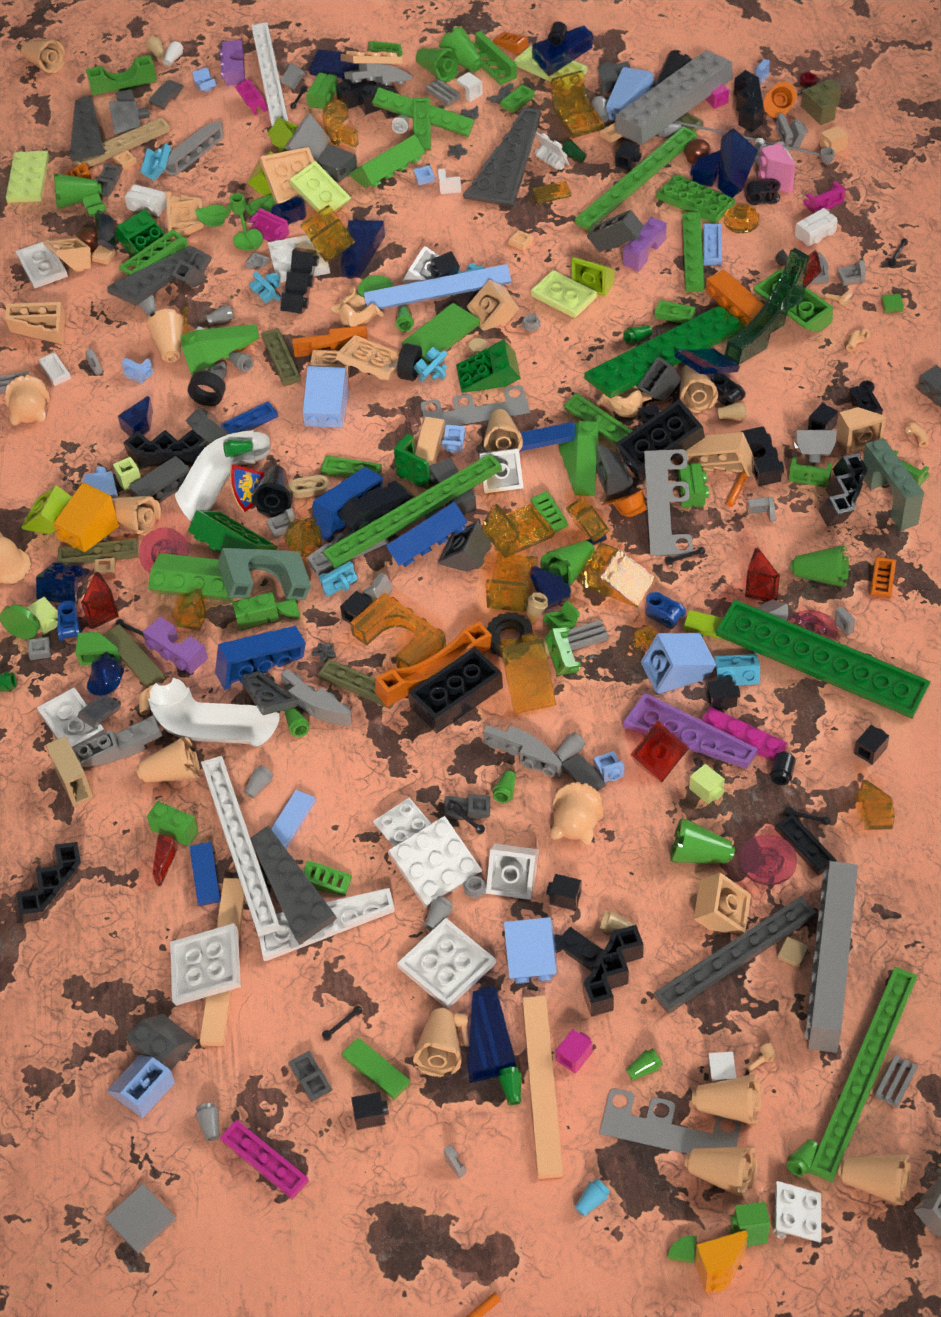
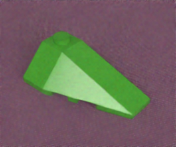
M257 325L201 329L180 336L182 350L191 374L193 375L199 371H206L214 367V362L222 357L225 360L230 357L229 353L235 349L241 350L259 339Z
M579 421L575 424L574 441L559 443V452L563 458L565 469H567L574 494L595 496L596 446L599 443V422Z

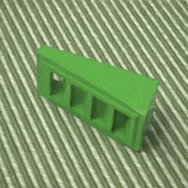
M368 42L367 51L377 53L378 51L397 53V56L400 57L403 55L401 44Z
M547 491L531 498L532 511L551 534L568 527V522Z
M311 861L306 862L303 871L317 891L346 896L352 875ZM330 877L333 878L331 884L328 883ZM341 879V886L337 887L338 880Z

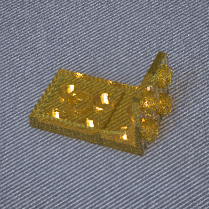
M582 70L558 76L551 80L552 107L572 138L604 129V122L587 97Z
M329 204L300 224L325 262H328L355 242Z
M532 503L507 514L504 513L498 504L492 505L481 527L485 536L489 538L504 558L553 538L556 533Z
M498 553L493 577L486 580L485 584L487 608L526 612L528 598L532 595L538 557Z
M534 633L522 635L520 640L513 638L502 639L501 644H497V649L500 651L505 668L514 714L556 705L544 640Z

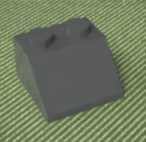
M597 445L596 473L607 500L630 495L633 480L631 475H627L626 462L621 460L618 453L602 445Z
M478 521L467 526L465 530L457 535L454 532L438 563L442 566L466 572L475 568L478 569L484 564V557L492 547L491 543L494 536Z
M164 1014L143 1019L126 1036L129 1046L138 1056L153 1057L170 1070L198 1042L197 1039Z

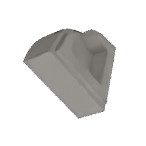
M254 252L245 262V268H262L270 263L269 257Z
M87 350V361L96 375L103 373L93 350Z
M225 362L216 364L208 369V372H212L224 380L227 374Z
M449 1145L443 1150L445 1161L458 1178H461L466 1174L465 1166L457 1159L458 1153L454 1147Z

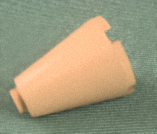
M58 41L25 42L21 47L22 56L46 73H56L64 65L63 55H65V51Z
M173 309L158 310L154 316L150 317L149 315L147 317V328L162 359L173 363L181 356L182 314H177L176 310Z
M688 364L684 366L681 370L679 399L692 413H701V410L712 408L718 398L716 385L697 365Z
M503 409L493 411L490 415L484 437V447L487 452L518 448L520 451L523 444L522 435L508 412Z
M151 496L112 498L118 523L143 536L150 535L157 528L154 527L156 521H160L161 508L157 500H154Z
M182 737L140 761L139 767H137L138 777L143 779L144 782L193 780L199 778L197 774H200L199 761L196 751L192 752L189 747L193 745L190 739Z
M438 1008L430 1013L414 1052L413 1062L419 1066L418 1070L429 1076L443 1077L446 1072L451 1071V1074H454L460 1069L462 1057L454 1016L449 1010Z
M747 1075L699 1085L692 1092V1104L696 1105L698 1111L750 1125H757L760 1118H755L756 1111H761L760 1083H755V1080L759 1077L758 1075Z
M753 1147L693 1148L691 1153L688 1152L686 1155L685 1167L688 1168L690 1174L746 1199L750 1195L746 1193L747 1188H753L755 1182L757 1159L753 1158L752 1153L757 1152Z
M888 1154L846 1157L844 1162H840L838 1174L839 1177H842L845 1184L893 1204L903 1206L906 1198H902L903 1191L909 1190L911 1163L906 1162L910 1155Z

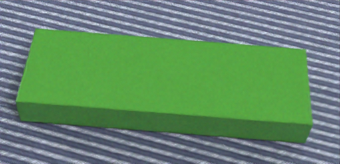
M413 98V135L416 134L424 150H431L430 98Z
M325 456L320 471L322 475L349 478L355 472L366 467L380 475L382 464Z
M357 1038L342 1053L343 1059L393 1100L411 1084L410 1079L360 1038Z

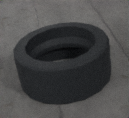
M408 343L403 345L397 363L398 378L409 381L416 380L418 373L414 366L423 357L420 346Z
M208 371L194 373L188 385L189 396L195 402L205 406L219 404L226 390L223 379ZM198 385L208 386L215 392L204 391Z

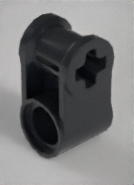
M768 180L748 183L746 185L748 203L758 205L779 202L780 182Z
M716 373L712 375L711 381L717 387V400L724 406L734 404L738 400L745 398L746 393L744 389L725 374Z

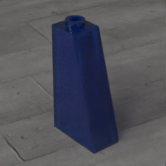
M583 25L567 31L565 40L560 46H552L548 39L532 44V59L550 76L592 49L593 33Z
M734 128L721 138L718 189L731 198L743 190L759 151Z
M348 221L340 263L342 277H361L385 238L384 221Z
M496 986L481 987L472 993L467 1067L470 1083L499 1077L500 1070L516 1067V1060Z

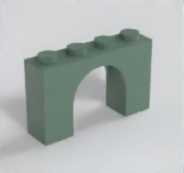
M884 438L865 444L863 462L868 470L863 480L870 490L889 483L893 496L891 519L900 531L918 525L924 491Z
M222 548L217 561L229 598L249 597L254 585L250 574L251 570H263L274 575L280 581L287 600H306L311 588V583L299 551Z

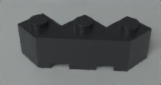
M744 70L734 79V95L737 96L736 110L739 111L738 126L752 133L763 124L764 105L759 77Z
M351 80L335 85L337 102L343 111L360 106L365 115L379 110L383 112L387 119L400 115L373 106L372 103L378 87L398 94L395 88L365 82H352Z
M294 248L292 250L291 268L287 271L286 288L281 295L280 311L302 314L308 309V297L310 289L314 285L315 267H318L319 264L317 250Z
M193 429L179 440H176L164 430L151 442L139 431L123 442L127 455L131 456L132 460L139 466H161L174 456L179 458L185 465H193L200 453L207 447L205 439Z
M859 453L843 456L832 469L836 477L825 489L829 498L818 509L827 527L843 523L855 509V503L863 485L862 481L868 470Z
M394 480L388 483V487L383 489L378 487L366 492L362 498L354 497L349 499L337 516L350 529L358 531L370 524L373 519H379L415 498V496L405 486Z
M77 842L55 844L52 852L54 866L35 869L33 876L35 891L16 893L14 906L17 923L41 920L76 875L81 864Z
M636 925L613 931L607 946L602 950L592 972L584 982V999L591 1017L614 1011V996L611 989L629 984V969L626 963L643 958L644 944Z

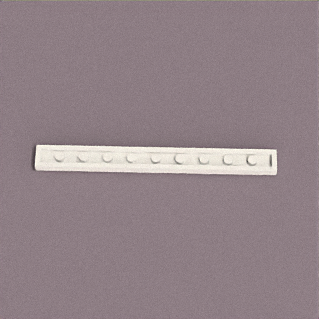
M265 22L252 24L251 26L271 125L273 126L278 117L288 121L268 23Z
M222 756L202 761V768L258 937L281 930L224 760Z

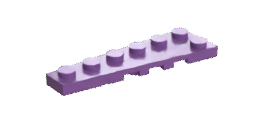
M644 693L623 721V728L745 769L749 767L758 754L757 748L647 693Z

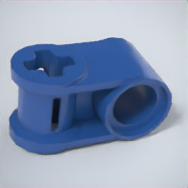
M652 592L646 597L645 614L669 629L675 628L678 619L686 614V609L682 604L671 600L659 592Z
M64 601L58 606L57 630L60 641H64L65 638L77 637L78 633H81L80 617L76 605L72 601Z

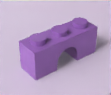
M242 40L222 42V49H220L221 77L225 79L226 86L238 85L246 80Z
M650 217L640 231V236L634 241L630 240L623 248V265L639 271L648 261L650 248L657 250L666 240L667 223Z
M159 617L143 631L145 645L150 650L160 653L161 657L166 661L170 660L181 671L185 670L192 674L208 659L205 646L190 636L181 643H174L178 639L176 628L162 617Z

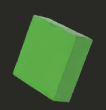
M901 294L882 295L881 301L885 313L904 310Z

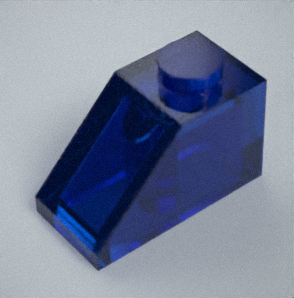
M719 150L698 158L695 165L691 167L690 175L693 176L692 181L700 185L713 187L722 167L723 151Z
M145 397L118 415L121 429L130 437L137 431L142 435L150 431L153 416L150 397Z
M536 566L531 568L528 574L537 593H542L548 599L546 609L568 601L571 597V589L569 584L564 582L563 577Z

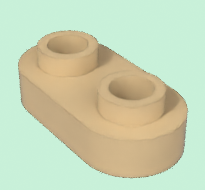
M323 475L297 478L290 483V492L296 498L322 495L329 490L328 478Z

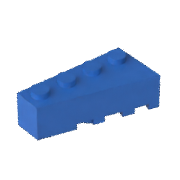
M364 467L322 496L316 498L312 505L311 533L330 543L337 531L342 532L346 528L345 523L337 514L347 501L354 497L362 498L366 492L380 487L382 489L383 477Z
M454 502L387 544L386 547L398 566L403 564L406 567L415 561L413 557L419 553L421 556H424L432 550L430 546L438 543V545H441L449 540L448 535L452 532H455L457 535L465 530V524L468 522Z
M292 626L218 644L215 674L223 689H229L232 683L242 682V675L258 671L265 674L275 665L281 667L303 658L306 642L297 627Z

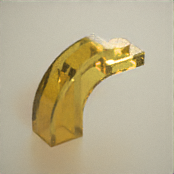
M333 98L323 110L324 131L333 144L338 146L342 142L355 148L359 145L358 131L342 124L348 119L347 104Z

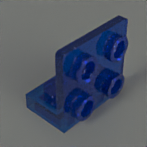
M52 563L36 576V599L39 600L45 597L48 601L60 603L72 601L76 604L78 602V582L89 574V569L82 568L81 565L64 566L63 563Z

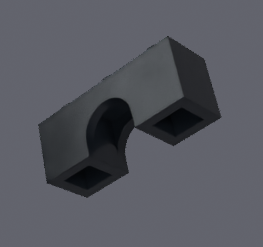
M764 426L741 431L745 435L753 456L759 457L753 459L752 468L757 485L763 486L781 482L784 465L782 461L779 462L778 452L776 447L772 446L770 433L767 434Z

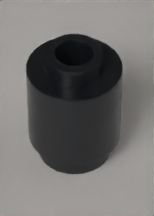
M557 21L551 25L548 40L552 46H560L565 40L567 26L563 22Z
M782 751L774 756L770 775L772 777L771 780L777 785H787L792 780L796 758L791 753Z

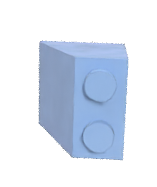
M308 366L303 405L305 426L343 428L349 399L346 368Z
M657 633L641 660V664L656 694L708 679L716 666L715 660L700 633Z
M551 917L504 922L509 979L515 980V984L529 983V978H539V981L553 980L552 976H557L558 973L554 925Z

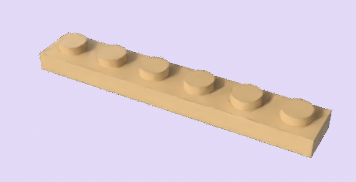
M160 117L102 143L105 154L74 161L73 163L78 166L86 162L89 168L170 132V126Z

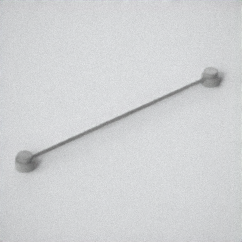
M674 121V122H673V123H681L682 125H685V126H690V127H694V128H698V129H703V130H707V131H712V132H716V133H721V134H725V135H729V136H734V137H738V138H742V139H747V140H751V141H755V140H756V139H754V138L745 137V136H741V135H737V134H732V133H728V132H724V131L714 130V129H710V128H706V127H701V126H697V125H693V124H688V123H684V122H679V121ZM765 141V144H769V145H775V144H776V143H772V142H767V141ZM782 145L787 149L820 156L822 162L826 164L834 160L835 151L829 147L821 149L820 153Z

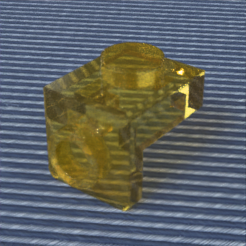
M651 624L645 628L638 629L633 634V646L638 648L647 644L650 647L658 632Z

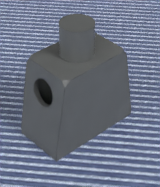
M109 101L114 134L140 127V119L149 118L148 108L138 109L137 102Z
M330 144L317 161L335 182L342 181L349 175L348 173L358 168L356 154Z
M658 356L637 387L653 398L666 401L670 395L676 392V386L681 378L672 365Z

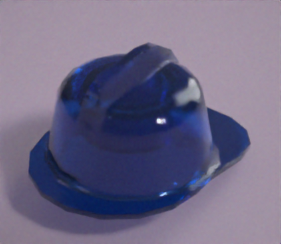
M105 652L102 657L95 659L91 664V674L87 682L88 691L93 695L101 696L116 690L124 674L123 666L119 665L117 659L111 657L108 652Z

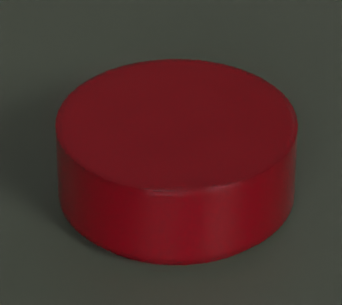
M807 72L800 76V85L803 87L805 85L812 87L817 84V76L814 73Z

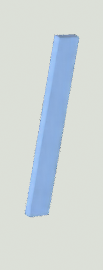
M508 264L364 292L366 307L373 303L379 309H385L481 290L489 279L501 285L511 284V276Z

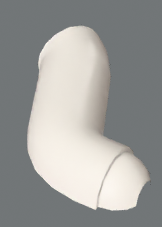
M242 431L218 438L204 448L194 462L180 489L175 494L181 510L190 521H192L196 510H210L230 476L231 464L238 466L256 464V461L263 460L268 456L270 452L269 437L261 432ZM227 440H251L253 451L232 459L230 457L226 458L223 442H227Z
M173 678L172 682L165 686L155 683L150 691V699H148L156 720L168 733L179 738L188 737L192 741L241 743L257 747L264 744L272 736L279 722V713L262 715L257 706L197 702L192 698L190 688H186L185 684L176 678Z

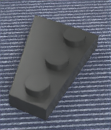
M260 671L242 675L241 683L262 715L297 707V698Z

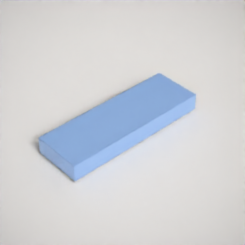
M703 224V265L722 266V224Z
M295 790L271 828L286 849L316 802L314 796Z

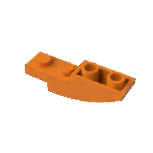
M366 325L329 329L330 335L293 338L295 357L310 356L313 350L340 351L354 335L368 340Z

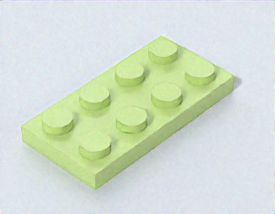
M533 43L514 59L517 67L565 89L570 88L587 73V66L536 43Z
M48 151L14 152L6 194L7 203L42 201L49 161Z

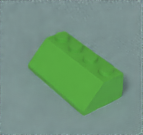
M416 134L348 174L364 188L370 185L374 188L382 183L380 179L384 177L386 180L395 175L394 171L398 169L401 172L408 167L407 163L412 162L414 164L422 159L420 156L426 152Z
M782 269L777 270L753 287V291L806 330L820 332L833 323V306Z
M160 553L151 568L148 589L153 593L233 602V598L228 597L217 564L218 559Z

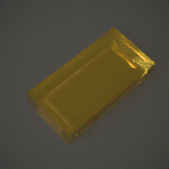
M566 181L532 189L537 204L571 197V190Z

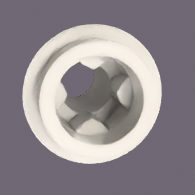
M173 41L169 43L163 59L165 65L171 66L183 54V46L179 42Z
M403 115L397 116L392 121L394 132L398 134L406 132L410 118Z

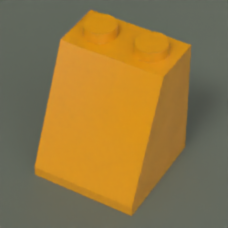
M86 483L80 485L53 523L56 530L55 535L60 541H64L84 553L119 527L111 496Z

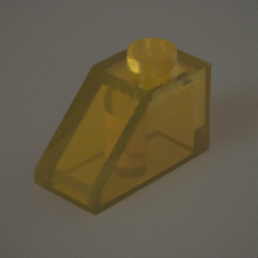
M195 589L180 598L178 605L173 609V618L176 620L177 627L201 630L207 613L201 589Z

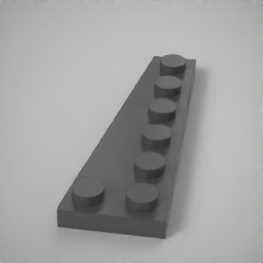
M91 96L75 100L70 147L72 162L105 154Z
M189 246L121 280H116L113 284L107 286V293L135 306L174 280L175 277L172 276V273L179 260L181 259L188 263L196 248Z
M269 826L250 838L299 945L337 919Z

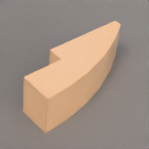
M425 417L415 455L426 460L429 466L437 462L441 450L440 444L445 432L444 419Z

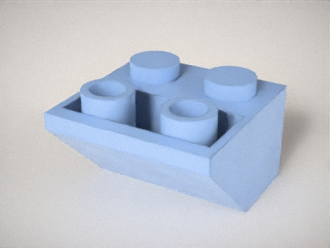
M139 1055L107 1089V1092L143 1119L175 1084L171 1070L158 1060L150 1056Z

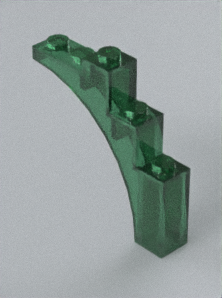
M796 248L790 250L787 263L774 291L751 322L728 340L724 354L725 357L740 365L767 349L770 334L784 326L788 310L803 301L806 289L803 282L810 258L809 255Z

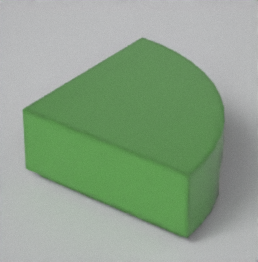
M295 599L276 603L279 614L288 616L290 619L300 618Z
M689 1235L678 1239L671 1246L668 1259L693 1263L697 1236Z

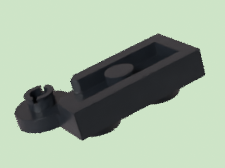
M866 380L862 381L859 386L849 388V395L856 407L882 415L883 409L873 394L875 388L873 382Z
M569 927L562 936L554 934L556 953L564 950L567 955L592 972L594 964L603 949L572 927Z

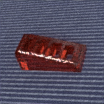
M158 835L153 866V877L157 886L163 884L178 851L173 837Z

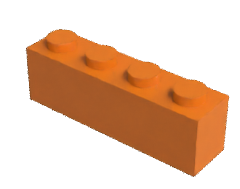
M722 270L706 279L707 295L712 297L719 306L737 317L745 325L744 328H747L751 333L770 324L771 310L727 271Z

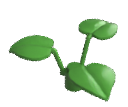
M234 193L230 196L228 209L222 205H210L201 209H195V213L199 221L208 227L223 225L225 222L224 218L229 217L231 210L234 214L240 215L244 232L237 233L233 238V242L238 249L250 251L261 247L263 236L257 229L246 230L243 213L246 209V212L253 216L261 208L274 214L275 201L273 196L269 195L246 204L242 194Z

